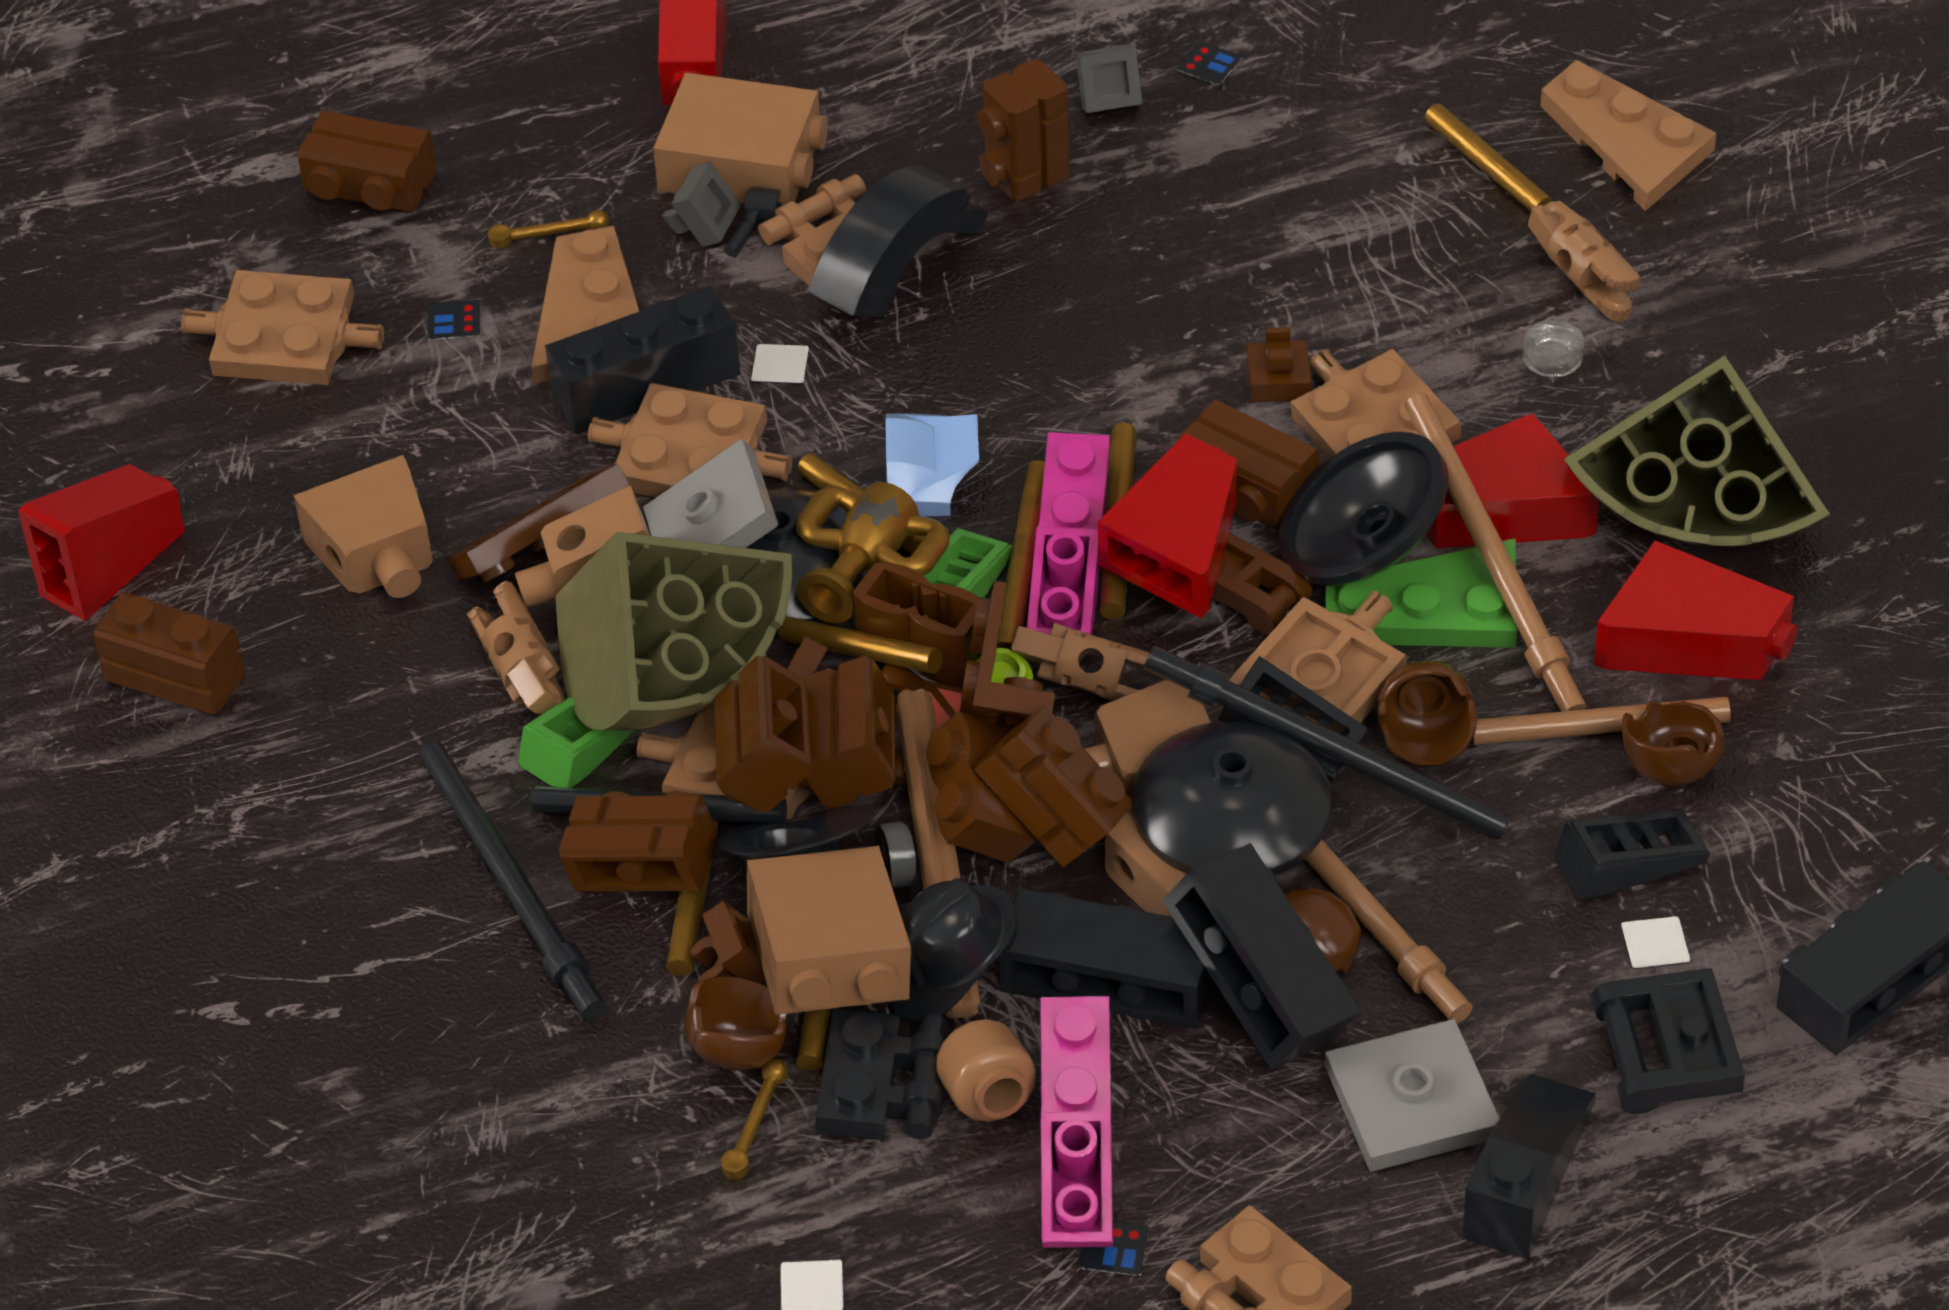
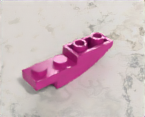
M1048 432L1039 526L1036 528L1027 622V628L1050 635L1054 623L1090 635L1093 633L1101 566L1098 565V521L1106 514L1110 435Z
M1109 996L1041 997L1042 1248L1113 1247Z

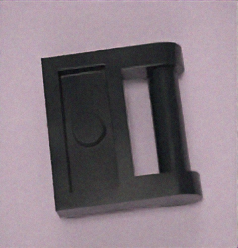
M1712 968L1611 981L1598 986L1592 992L1591 1001L1595 1015L1600 1021L1605 1022L1621 1081L1618 1083L1617 1092L1622 1109L1625 1112L1642 1114L1655 1109L1660 1103L1743 1092L1745 1074ZM1634 1011H1649L1665 1069L1647 1071L1631 1018V1014Z

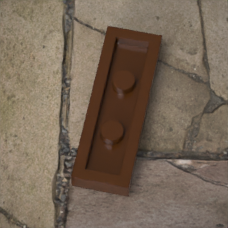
M618 463L596 469L446 559L458 580L480 575L483 582L489 581L514 567L516 563L512 555L529 544L534 552L545 548L541 536V531L545 525L630 484Z

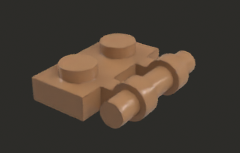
M853 174L842 181L837 179L827 181L818 186L816 195L799 204L794 201L784 204L775 210L776 216L759 225V233L766 244L772 245L783 238L790 241L782 246L783 263L808 286L835 230L854 206V200L866 193V186L862 178L857 174ZM826 215L832 218L816 228L811 225V223Z
M1248 1205L1200 1245V1262L1210 1271L1205 1269L1199 1272L1185 1259H1179L1169 1268L1165 1277L1166 1281L1181 1293V1303L1189 1310H1344L1351 1304L1352 1287L1251 1205ZM1236 1291L1256 1308L1244 1309L1230 1295Z

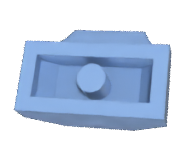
M886 414L887 483H892L902 488L913 498L918 507L919 516H951L950 502L955 487L965 474L979 463L977 414L961 416Z

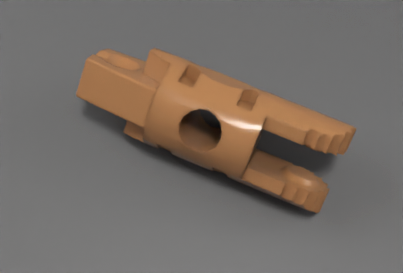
M1554 201L1547 205L1533 207L1528 227L1547 252L1549 258L1610 320L1616 323H1623L1624 320H1628L1633 308V301L1630 300V297L1626 296V292L1632 293V290L1636 291L1637 287H1639L1641 277L1638 272L1587 219L1578 215L1563 202Z
M506 580L499 584L493 592L504 615L494 619L487 611L475 606L467 614V617L485 651L489 654L495 670L502 679V683L514 703L518 705L525 703L528 709L542 715L565 700L555 677L560 669L519 591L511 581L508 582Z
M1054 623L1050 635L1018 626L1010 651L1021 655L1024 659L1041 664L1037 677L1086 691L1111 701L1139 691L1120 683L1126 664L1143 669L1150 652L1099 638ZM1096 655L1103 661L1101 669L1095 673L1084 672L1079 665L1086 656ZM1146 670V672H1148V673H1150V674H1152V675L1158 676V675H1156V674H1154V673H1152V672Z

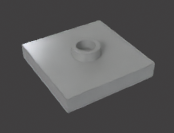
M743 439L737 441L643 506L651 536L746 548L778 525L755 451Z
M1455 1019L1325 1052L1326 1071L1370 1172L1484 1143L1500 1119Z

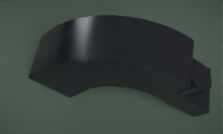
M912 165L896 170L872 186L846 214L829 240L807 291L851 316L885 317L898 282L908 263L918 250L930 239L942 233L980 234L988 212L969 203L971 194L966 188L923 165Z

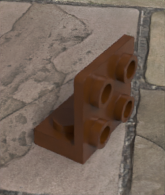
M994 580L991 599L978 597L970 652L981 653L980 662L967 660L960 712L1012 730L1043 705L1052 713L1055 693L1042 691L1043 684L1027 678L1007 677L1004 679V684L991 682L1007 582Z

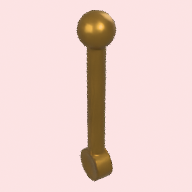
M594 210L588 217L510 229L507 225L498 224L488 230V238L492 247L501 249L509 246L512 240L589 228L593 230L608 227L610 219L606 212Z
M771 1059L763 1066L761 1074L764 1082L734 1149L728 1150L721 1157L722 1172L729 1179H741L749 1172L747 1156L749 1148L776 1086L784 1083L788 1077V1068L779 1059Z

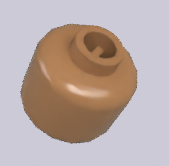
M982 1019L968 1022L955 1029L948 1036L937 1054L936 1071L943 1087L958 1110L973 1120L989 1122L1010 1116L1017 1112L1029 1099L1035 1087L1036 1068L1029 1053L1016 1034L999 1021Z

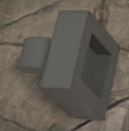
M1129 44L1076 53L1082 107L1086 113L1143 104L1136 47Z
M711 161L692 166L680 189L674 195L671 203L674 209L665 211L663 217L676 234L685 233L690 230L701 246L705 247L721 242L742 204Z

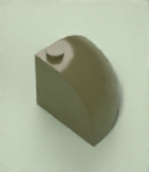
M1725 355L1564 458L1565 463L1577 479L1596 499L1614 513L1642 529L1683 543L1709 547H1738L1761 544L1805 530L1830 516L1828 510Z
M616 532L555 595L563 682L568 698L572 697L574 701L573 710L579 720L585 726L594 730H640L673 723L713 704L714 697L731 680L739 681L738 673L756 656H766L765 652L770 646L776 630L783 624L791 592L792 554Z

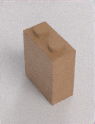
M685 72L653 148L658 191L675 194L680 189L692 166L711 161L740 203L745 204L746 193L752 187L780 189L781 194L778 202H781L783 205L790 201L795 202L800 188H808L811 182L815 149L822 150L827 139L828 118L826 115H820L818 91Z
M879 846L747 860V915L775 1015L909 999L911 946Z

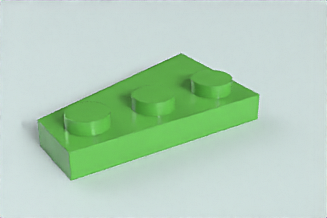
M1515 538L1502 541L1516 567ZM1477 547L1393 565L1389 569L1359 582L1344 585H1326L1325 609L1347 615H1353L1372 591H1378L1380 597L1384 594L1391 601L1393 610L1383 618L1373 631L1381 641L1388 645L1516 648L1517 626Z

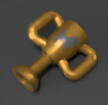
M872 483L860 496L842 487L827 486L812 496L797 517L796 533L808 544L839 550L840 557L831 569L819 568L810 570L805 574L797 585L798 598L804 608L820 620L834 624L846 622L854 612V587L852 582L860 571L871 569L874 563L886 562L908 567L925 576L933 570L947 550L950 538L949 530L937 520L919 516L918 507L913 498L902 488L892 483ZM839 506L848 511L842 529L821 528L835 507ZM925 536L911 557L905 558L897 553L907 537Z

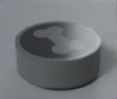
M902 821L877 824L874 832V846H879L892 889L911 886L916 877V858L912 837L907 825Z

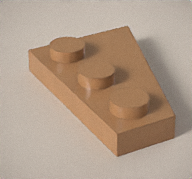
M1578 60L1574 61L1542 88L1540 107L1580 146H1590L1603 159L1602 168L1615 181L1622 178L1634 190L1633 199L1645 211L1715 151L1716 133Z
M614 226L556 237L531 366L534 384L550 381L545 345L639 312Z

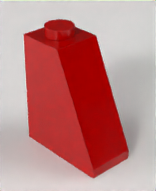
M660 0L658 67L663 105H672L685 72L722 77L727 22L726 0Z
M1533 413L1453 446L1502 541L1514 538L1516 543L1578 539L1596 534L1599 500L1577 479L1564 461V458L1568 457L1569 454ZM1447 490L1440 514L1426 537L1435 548L1476 546Z
M1185 433L1098 521V565L1202 619L1210 609L1237 503V459L1228 455L1222 449L1208 445Z
M128 464L25 503L18 510L39 596L86 622L185 532L179 505L180 498L176 488L165 478L158 475L152 476Z
M1654 541L1597 622L1594 665L1606 670L1761 680L1775 658L1783 661L1788 656L1796 639L1798 627L1791 623L1794 596Z

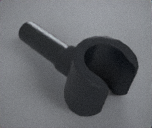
M765 187L749 188L745 197L744 217L724 249L728 256L737 257L752 232L756 230L758 223L765 222L776 216L775 210L783 206L781 202H778L781 194L780 189Z

